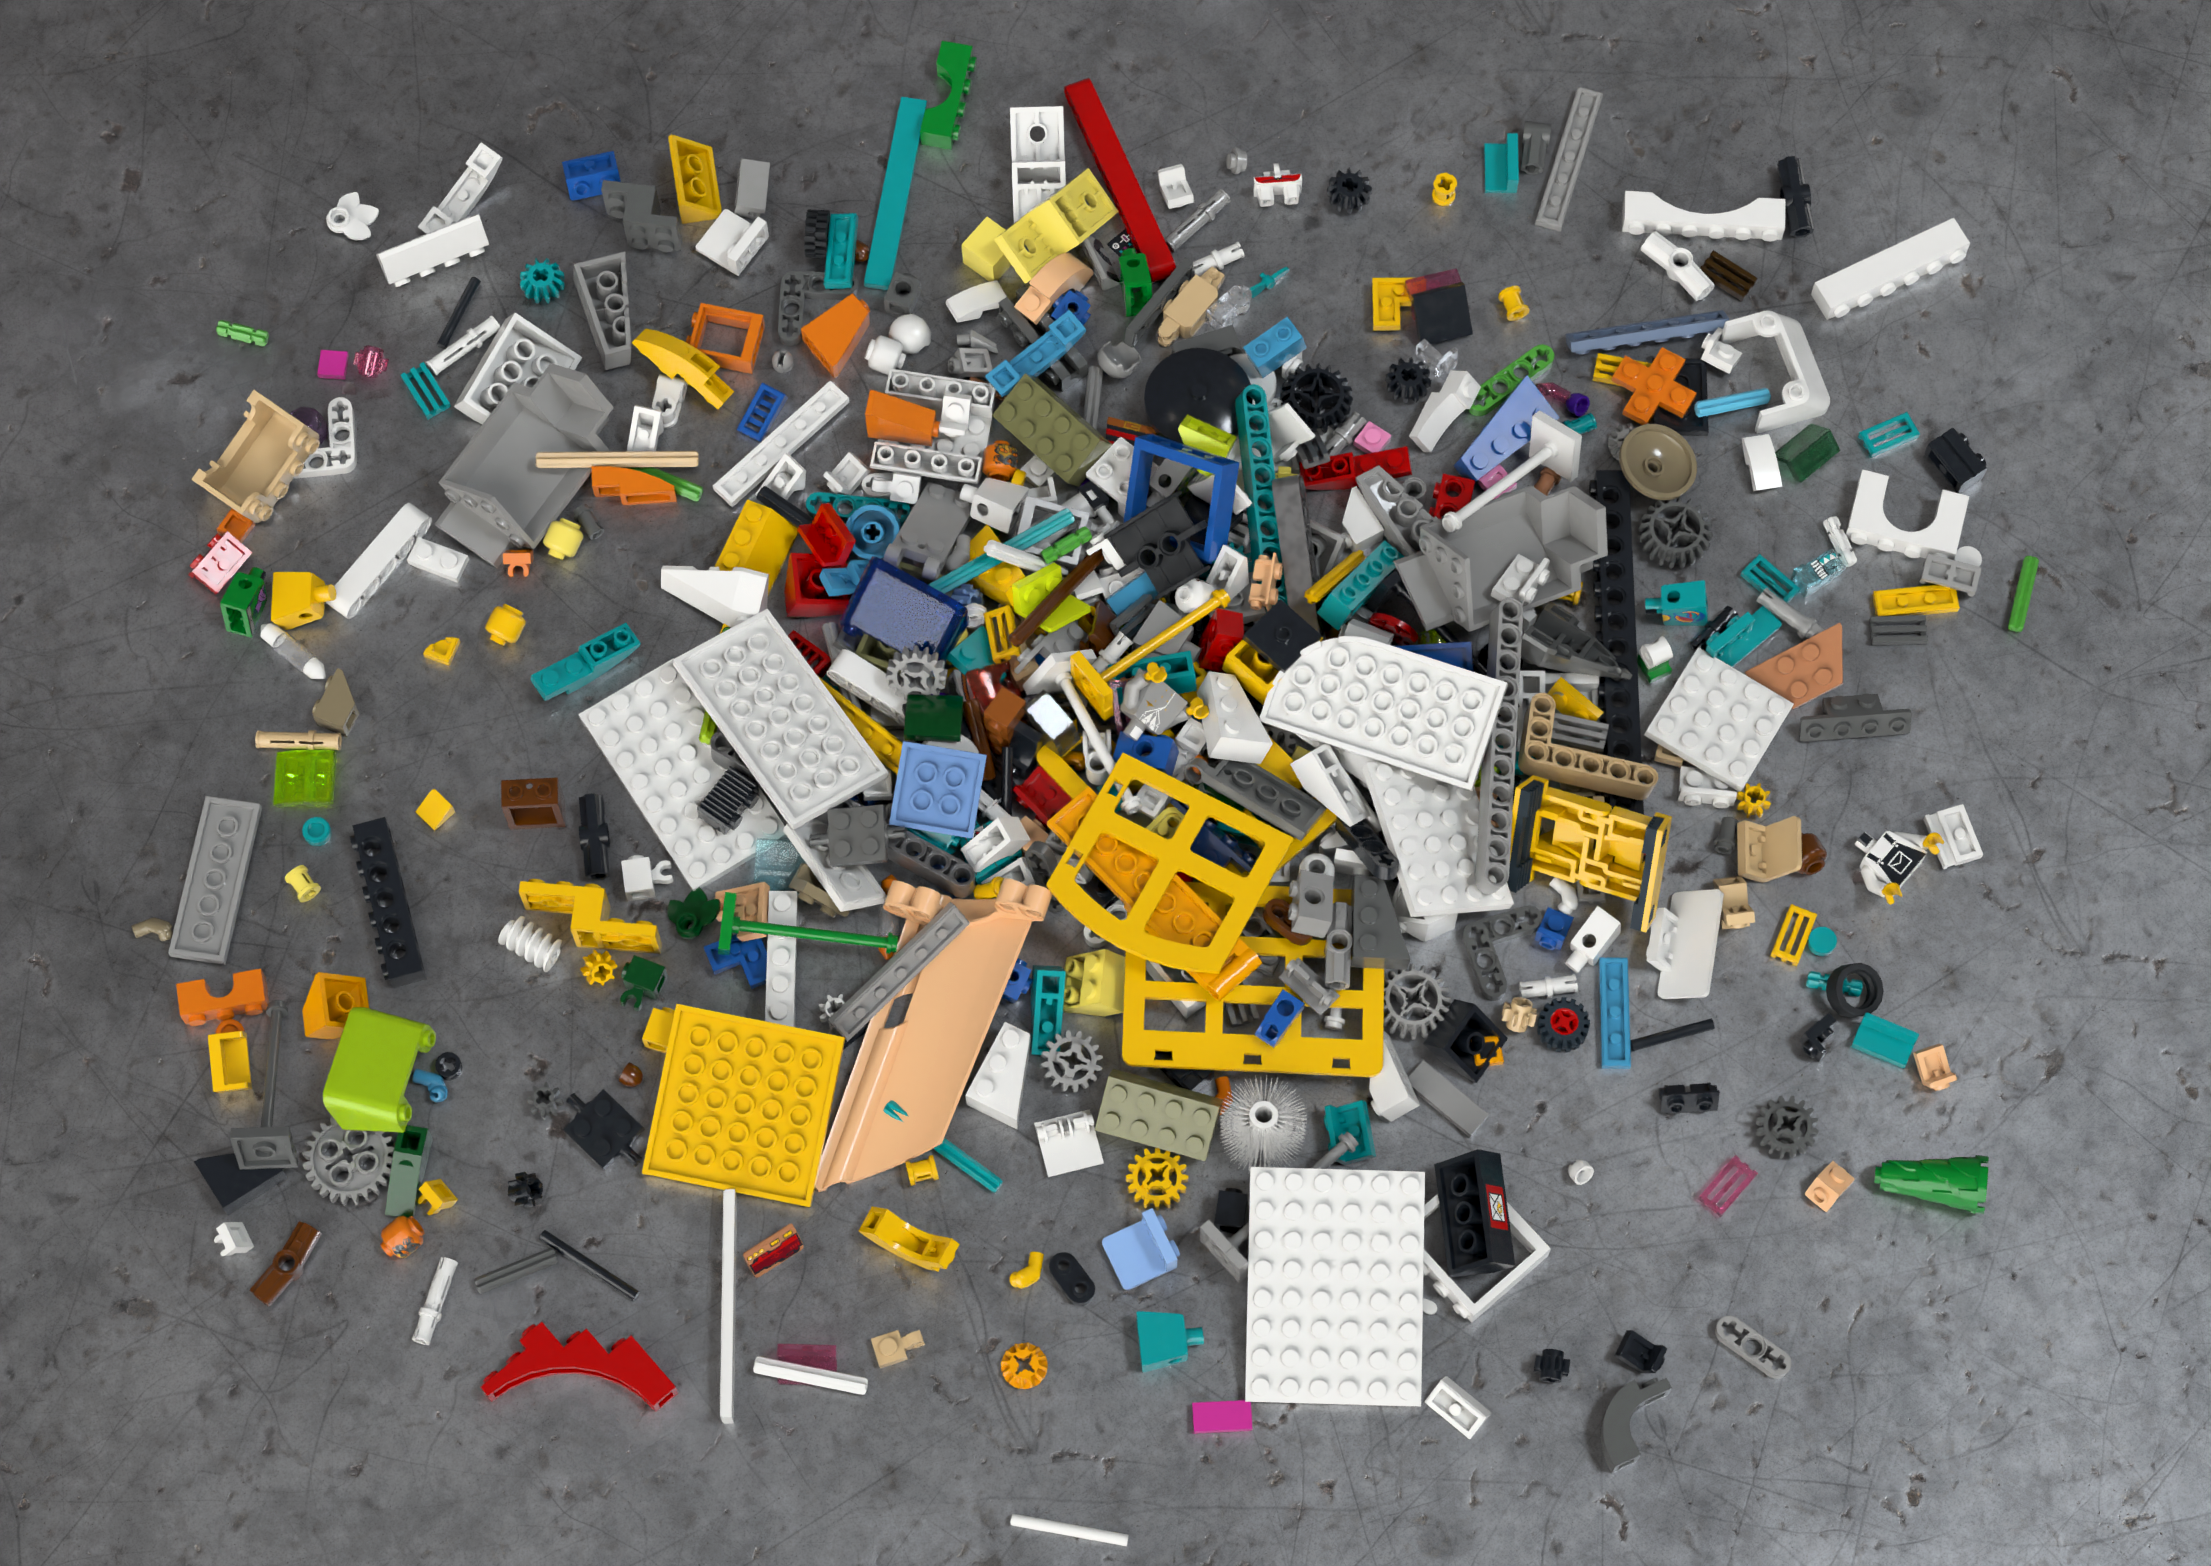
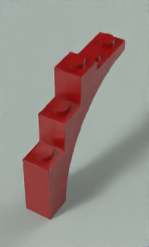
M542 1321L537 1326L532 1324L522 1333V1338L519 1342L525 1350L522 1353L519 1351L514 1353L506 1361L507 1365L499 1372L497 1370L491 1372L483 1380L484 1384L481 1386L484 1394L493 1402L510 1389L533 1379L554 1374L589 1375L600 1377L625 1387L644 1400L655 1412L678 1394L676 1386L632 1335L627 1339L621 1338L611 1347L612 1352L608 1354L587 1328L582 1332L577 1331L572 1334L566 1341L567 1345L563 1347Z

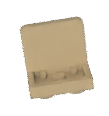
M1792 816L1768 826L1746 820L1738 822V876L1765 883L1800 870L1802 867L1801 819Z

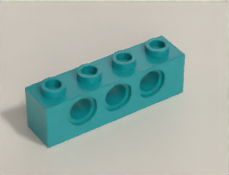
M1384 540L1329 594L1317 614L1336 630H1339L1372 597L1380 583L1397 570L1393 561L1405 556Z

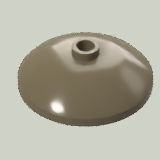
M1659 424L1641 425L1633 429L1621 444L1619 461L1622 472L1628 482L1643 495L1657 500H1671L1686 493L1694 483L1697 474V462L1694 452L1688 442L1673 429Z

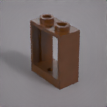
M558 777L501 780V807L510 830L566 827L565 798ZM528 784L533 785V787L530 789H528L526 786Z

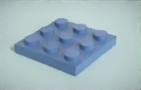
M903 741L889 825L905 826L912 829L973 839L987 755Z

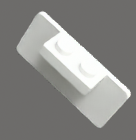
M1720 890L1675 892L1672 895L1670 911L1666 908H1657L1656 917L1650 925L1651 935L1646 955L1647 962L1661 971L1658 996L1662 999L1708 996L1724 897L1723 892Z

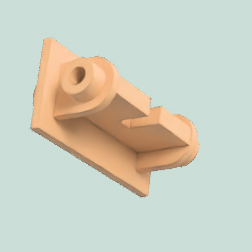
M1273 553L1272 560H1269V557L1266 555H1259L1258 559L1255 560L1253 580L1262 581V584H1251L1248 603L1251 604L1250 608L1253 610H1261V606H1264L1268 612L1272 605L1278 602V589L1275 587L1276 581L1281 580L1283 566L1282 563H1279L1276 553Z

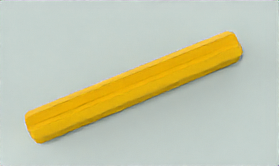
M1362 550L1353 552L1305 591L1304 597L1308 599L1307 603L1314 604L1319 602L1336 588L1367 558L1363 555L1364 552Z

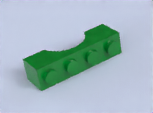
M942 41L936 63L937 76L950 86L951 93L940 105L925 109L920 129L921 145L952 150L954 140L958 141L960 137L961 125H958L959 118H964L966 102L963 101L965 95H969L971 91L972 80L969 79L970 72H975L977 57L973 56V46Z

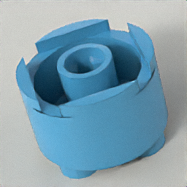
M866 505L857 509L846 522V527L856 540L852 551L859 557L868 560L884 558L888 545L893 543L902 528L897 514L881 505ZM873 524L876 525L877 530H880V535L876 536L875 540H872V535L867 534V530L872 529Z

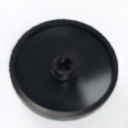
M1207 348L1184 349L1163 359L1151 372L1145 387V412L1150 425L1160 437L1182 444L1184 443L1178 428L1187 415L1238 436L1235 400L1251 383L1243 368L1229 356ZM1246 396L1247 401L1253 404V398Z

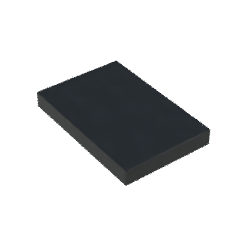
M1684 358L1686 359L1685 364L1674 381L1696 392V397L1683 418L1659 406L1653 415V424L1669 427L1681 436H1708V416L1698 417L1694 410V405L1697 401L1708 399L1707 363L1701 359Z

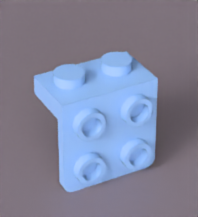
M1153 1208L1142 1213V1221L1113 1233L1102 1240V1246L1125 1290L1133 1289L1177 1268V1257L1180 1256L1179 1250L1174 1240L1168 1241L1164 1231L1168 1230L1161 1214L1156 1216Z

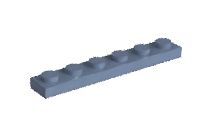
M1723 310L1574 332L1565 334L1566 344L1571 352L1586 354L1592 349L1598 348L1612 350L1617 348L1618 345L1639 346L1644 341L1665 342L1671 337L1677 336L1691 338L1696 336L1697 333L1706 332L1714 334L1718 327L1724 328V324L1726 321H1729V317Z

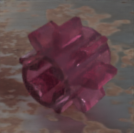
M366 345L363 350L361 349L360 352H356L353 364L358 366V373L365 377L377 378L378 374H382V371L386 372L389 359L384 358V350L376 346Z

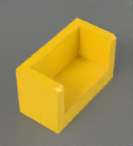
M236 1031L208 1035L213 1092L224 1093L252 1089L247 1033Z

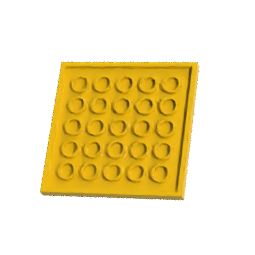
M676 1004L642 1174L722 1190L735 1189L737 1193L811 1207L846 1037Z

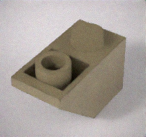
M337 668L334 675L328 677L325 683V692L322 698L315 702L312 714L317 726L348 737L359 712L343 670Z

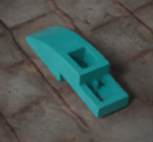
M624 623L580 645L578 652L532 674L531 682L544 701L565 691L569 695L615 667L638 649L641 643L628 624Z

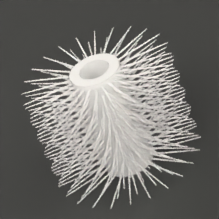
M1272 1079L1267 1101H1265L1266 1086L1263 1101L1261 1080L1260 1092L1259 1088L1254 1090V1092L1252 1090L1249 1096L1245 1088V1100L1241 1097L1238 1099L1232 1095L1240 1103L1233 1100L1235 1102L1233 1106H1231L1232 1104L1229 1105L1232 1108L1229 1109V1107L1224 1106L1228 1110L1226 1112V1109H1222L1225 1112L1221 1113L1225 1116H1220L1223 1118L1220 1119L1222 1121L1220 1128L1223 1129L1220 1131L1223 1133L1220 1136H1224L1225 1133L1229 1134L1223 1138H1229L1230 1142L1233 1143L1230 1146L1237 1144L1230 1150L1236 1148L1235 1150L1243 1149L1234 1158L1236 1159L1246 1150L1245 1156L1247 1159L1249 1157V1159L1255 1162L1254 1167H1256L1259 1150H1261L1260 1165L1263 1150L1264 1167H1266V1159L1267 1163L1272 1158H1274V1161L1276 1152L1281 1156L1283 1152L1288 1155L1286 1152L1290 1153L1286 1147L1293 1151L1291 1148L1297 1150L1294 1147L1302 1149L1295 1143L1305 1139L1302 1135H1306L1303 1133L1306 1131L1303 1129L1306 1128L1304 1125L1306 1122L1302 1121L1307 1120V1118H1303L1307 1115L1297 1113L1301 1111L1297 1109L1301 1106L1295 1107V1109L1293 1108L1294 1106L1289 1107L1292 1105L1290 1103L1292 1100L1286 1103L1285 1100L1291 1092L1281 1101L1279 1100V1092L1277 1094V1092L1272 1090L1271 1093Z

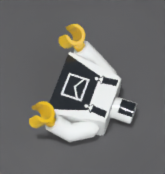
M1886 831L1877 841L1864 832L1856 841L1855 846L1866 853L1860 868L1867 890L1883 898L1885 897L1888 904H1893L1895 902L1894 895L1903 896L1900 888L1923 862L1927 854L1925 850L1929 849L1934 855L1940 852L1935 845L1937 843H1945L1940 834L1934 832L1924 836Z

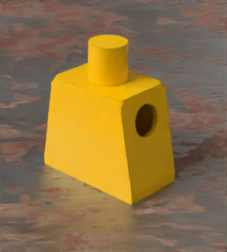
M273 572L271 621L283 630H289L321 619L324 615V602L336 599L335 587L332 584L325 585L322 579L311 572Z

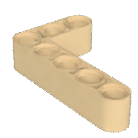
M1538 693L1532 697L1524 715L1518 766L1524 774L1529 776L1535 775L1560 783L1636 800H1644L1650 796L1658 781V773L1653 767L1551 743L1556 708L1553 697L1546 693Z

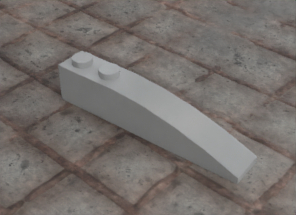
M1379 465L1357 476L1355 480L1366 502L1384 528V535L1390 545L1405 557L1421 551L1419 546L1420 526L1439 519L1436 516L1433 518L1423 509V504L1416 498L1413 500L1404 491V487Z

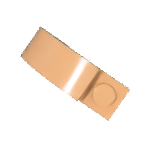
M1071 253L1060 254L1049 261L1029 282L1031 286L1014 307L1037 325L1064 292L1069 289L1080 292L1094 272Z

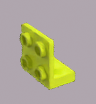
M1052 563L1013 583L1014 612L1026 618L1062 581L1061 566ZM1070 594L1039 627L1048 633L1057 631L1061 627L1090 613L1091 606Z

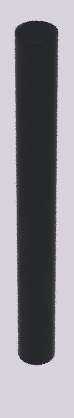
M547 1230L541 1233L540 1241L554 1248V1250L627 1298L635 1301L639 1296L640 1291Z

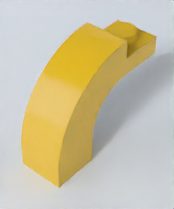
M873 1206L858 1230L865 1237L887 1251L915 1265L936 1272L940 1268L947 1269L960 1245L952 1238L924 1232L908 1224L888 1209Z

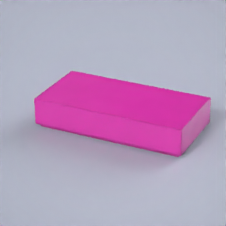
M1238 1400L1192 1403L1194 1434L1252 1431L1253 1429L1251 1402Z

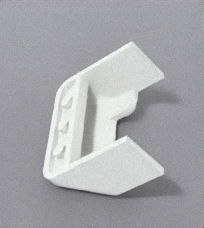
M1762 311L1725 322L1720 342L1724 344L1758 335L1763 337L1774 336L1792 380L1783 387V405L1760 411L1755 426L1756 434L1822 416L1827 412L1830 405V396L1802 326L1797 320L1773 311Z
M1288 403L1268 411L1274 464L1281 460L1287 462L1298 452L1296 447L1299 444L1313 439L1316 435ZM1249 422L1250 427L1258 431L1256 424ZM1237 436L1228 456V459L1239 462L1232 513L1234 512L1235 515L1252 504L1248 498L1249 496L1244 492L1239 436ZM1252 448L1254 455L1261 457L1260 452L1256 448ZM1198 472L1188 483L1187 487L1195 496L1211 504L1215 474L1205 476ZM1255 474V479L1259 481L1262 477Z

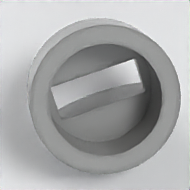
M782 349L776 351L772 357L773 368L779 373L789 372L794 366L792 354ZM781 356H784L783 365L779 364Z

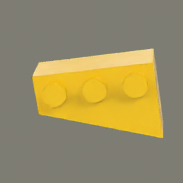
M986 524L970 541L969 561L986 553L984 552V546L987 545L989 540L1000 542L989 525ZM1002 562L969 580L966 584L973 585L974 589H980V592L1003 606L1010 605L1014 611L1012 584L1025 578V575L1018 566Z

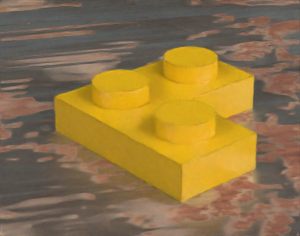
M1426 277L1372 278L1373 331L1400 330V306H1413L1411 294L1426 291Z

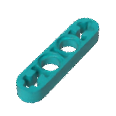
M815 492L810 494L806 500L807 513L812 518H815L817 513L814 506L818 501L822 502V504L834 502L833 508L844 523L847 522L857 509L866 505L885 506L895 514H897L898 510H903L904 515L899 519L902 526L911 512V508L907 503L882 498ZM843 503H848L852 505L853 510L849 514H841L838 512V507Z

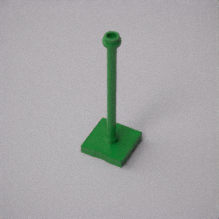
M725 892L718 954L730 955L732 933L739 934V931L886 948L887 954L897 950L898 935H893L891 932H888V937L740 920L739 916H735L737 893Z

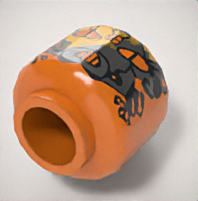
M997 440L993 444L988 445L983 452V473L988 478L1005 482L1009 481L1017 469L1018 451L1009 442L1004 440Z
M398 1216L382 1229L381 1237L383 1242L380 1245L388 1256L392 1257L395 1255L404 1259L422 1246L425 1232L414 1217Z

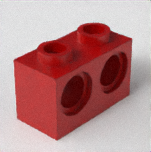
M1443 474L1441 483H1435L1433 498L1437 499L1436 507L1430 506L1429 514L1433 518L1436 516L1438 519H1442L1441 517L1450 511L1456 513L1471 502L1475 480ZM1455 491L1459 496L1451 497L1447 492Z
M1216 608L1198 642V647L1202 648L1199 655V668L1226 673L1222 670L1226 655L1243 640V613Z

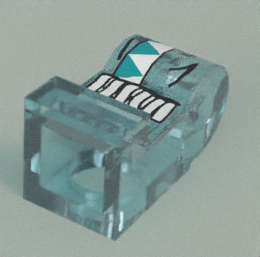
M1831 549L1806 565L1802 564L1796 567L1790 580L1801 588V595L1807 598L1842 574L1846 569V565L1836 552Z

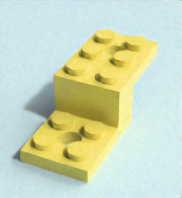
M1087 168L1054 195L1032 208L994 240L1014 267L1016 273L1024 283H1027L1049 261L1082 243L1119 211L1090 169Z

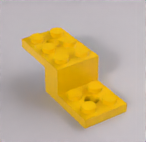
M529 879L528 882L520 881L519 894L525 910L572 914L570 929L577 947L661 954L662 942L657 925H653L649 921H637L635 924L625 923L624 920L618 918L609 919L611 906L605 888H601L597 884H585L584 887L573 886L572 883L566 881H558L556 884L545 883V881L540 879Z

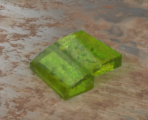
M334 750L277 752L273 805L278 808L305 805L308 808L332 805L334 802L337 752Z

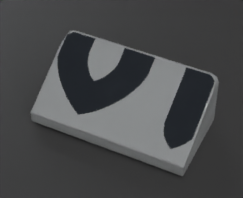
M1092 236L1086 238L1081 243L1082 250L1101 290L1105 291L1120 285V280L1100 240Z

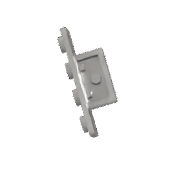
M1074 621L1052 633L1044 631L1047 636L1045 637L1041 633L1030 645L1033 650L1031 651L1027 647L1016 659L1020 664L1014 672L1019 674L1038 653L1047 659L1051 653L1079 651L1080 641L1086 644L1089 640L1088 634Z

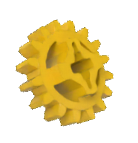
M1146 1148L1144 1149L1143 1158L1137 1154L1134 1156L1136 1165H1128V1170L1133 1174L1126 1175V1182L1132 1183L1128 1186V1192H1136L1134 1196L1135 1202L1143 1199L1144 1208L1147 1209L1150 1203H1152L1156 1211L1159 1210L1160 1204L1163 1203L1169 1209L1170 1200L1172 1199L1177 1203L1180 1202L1178 1192L1186 1193L1187 1187L1181 1183L1188 1182V1175L1182 1174L1187 1170L1186 1164L1178 1165L1180 1162L1179 1155L1172 1158L1170 1157V1151H1165L1162 1154L1159 1148H1155V1153L1151 1154ZM1157 1161H1158V1162H1163V1163H1162V1164H1156V1163H1152V1162H1157ZM1140 1171L1142 1172V1175L1146 1178L1142 1182L1141 1186L1138 1182V1175ZM1173 1172H1175L1177 1178L1175 1186L1169 1180ZM1162 1175V1182L1159 1180L1153 1182L1152 1176L1159 1177Z

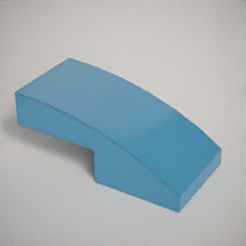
M850 560L847 568L822 569L819 575L828 596L860 592L880 585L884 581L875 560Z

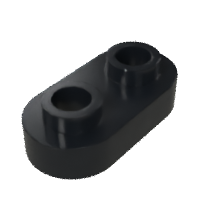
M1060 1252L1054 1255L1049 1263V1272L1053 1280L1071 1303L1077 1306L1089 1304L1095 1296V1285L1092 1279L1072 1254ZM1061 1262H1066L1069 1267L1067 1270H1060L1058 1265ZM1078 1285H1084L1086 1291L1078 1293L1075 1288Z

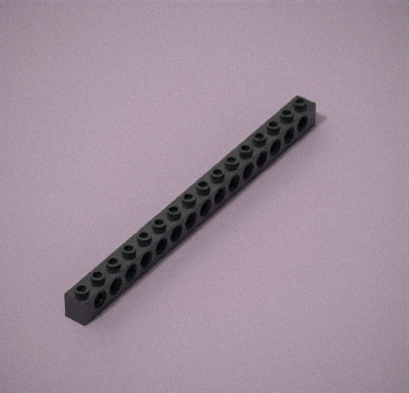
M1596 470L1594 480L1589 482V495L1594 496L1597 502L1606 507V523L1616 525L1617 528H1607V548H1614L1618 553H1608L1607 556L1593 561L1592 570L1597 572L1598 580L1593 582V595L1598 597L1599 606L1594 608V620L1599 622L1600 631L1595 633V638L1608 651L1611 649L1620 650L1622 655H1613L1616 658L1615 661L1622 669L1626 668L1632 674L1631 679H1624L1622 681H1615L1611 677L1602 676V682H1599L1598 699L1603 700V708L1599 709L1604 712L1599 718V722L1609 724L1603 751H1605L1606 756L1617 758L1614 753L1620 751L1627 756L1623 760L1642 764L1630 483L1622 470ZM1612 498L1615 500V503L1609 504L1603 499ZM1615 573L1619 578L1611 579L1606 574ZM1616 598L1620 603L1614 605L1608 602L1607 599ZM1616 623L1621 629L1613 630L1609 627V624ZM1620 700L1625 706L1616 707L1612 704V701ZM1622 726L1626 732L1618 733L1612 727ZM1602 792L1601 796H1604V802L1611 805L1612 809L1617 804H1625L1630 811L1644 815L1643 800ZM1646 855L1643 856L1642 863L1645 861Z

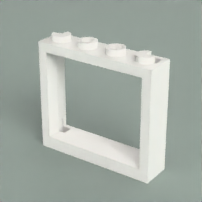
M1438 1194L1424 1205V1219L1439 1207ZM1508 1202L1511 1233L1531 1255L1475 1304L1424 1250L1423 1276L1428 1275L1435 1282L1433 1284L1435 1290L1443 1298L1447 1296L1454 1303L1453 1308L1456 1313H1460L1464 1319L1467 1317L1471 1323L1547 1258L1551 1250Z

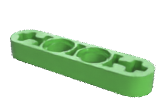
M1544 344L1537 345L1480 385L1481 388L1475 398L1478 401L1485 399L1484 406L1482 407L1480 404L1475 406L1474 400L1468 411L1477 417L1484 416L1502 404L1516 385L1523 379L1515 376L1514 370L1517 368H1525L1532 382L1540 377L1553 365L1555 356L1552 348ZM1538 354L1541 357L1546 355V362L1544 360H1539L1537 363H1535L1537 361ZM1501 382L1508 387V390L1504 393H1497L1494 391L1493 385Z

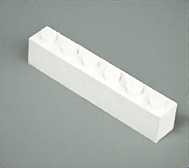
M1952 218L1815 282L1811 296L1826 320L1835 316L1836 318L1843 317L1850 309L1856 306L1864 307L1871 303L1874 298L1880 295L1887 296L1903 284L1911 285L1915 283L1920 276L1927 273L1930 275L1934 274L1950 262L1952 264L1960 262L1965 258L1970 242L1956 220Z

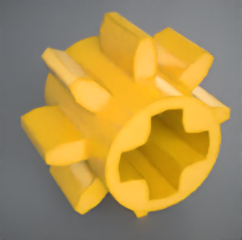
M1746 783L1744 792L1737 793L1736 798L1742 801L1738 804L1737 810H1743L1746 813V818L1756 814L1761 818L1763 809L1769 810L1771 803L1766 800L1770 795V791H1764L1761 788V783L1751 787ZM1751 798L1757 799L1756 803L1750 802Z
M594 949L593 953L583 957L585 966L581 967L580 971L584 976H587L586 979L590 985L596 981L604 986V983L609 979L615 978L612 969L617 968V964L614 960H611V955L608 951L601 954Z

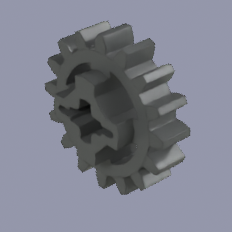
M1779 1096L1777 1104L1770 1099L1767 1103L1768 1109L1764 1107L1760 1109L1759 1114L1762 1117H1757L1755 1124L1761 1127L1757 1129L1756 1136L1764 1137L1760 1143L1761 1146L1767 1144L1771 1146L1768 1153L1772 1154L1775 1150H1778L1779 1157L1783 1158L1785 1153L1789 1152L1790 1157L1795 1158L1797 1150L1801 1154H1805L1807 1151L1806 1145L1813 1146L1815 1140L1812 1137H1816L1819 1132L1818 1129L1813 1128L1817 1125L1818 1118L1810 1117L1814 1109L1809 1108L1805 1110L1803 1108L1805 1105L1804 1100L1796 1104L1794 1096H1791L1788 1102H1785L1783 1096ZM1772 1117L1771 1121L1774 1123V1127L1769 1131L1768 1121ZM1783 1124L1785 1126L1794 1124L1791 1130L1789 1128L1781 1129ZM1802 1124H1805L1806 1129L1804 1137H1802L1803 1133L1800 1131Z

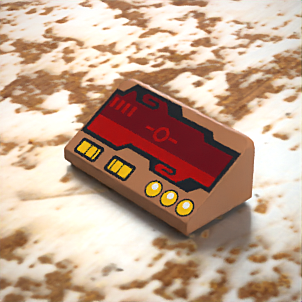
M788 1224L744 1252L743 1257L754 1277L759 1278L801 1251L804 1245L793 1224Z

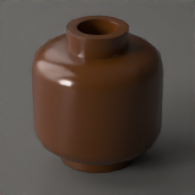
M1801 833L1802 867L1796 872L1813 875L1825 866L1827 852L1816 835Z

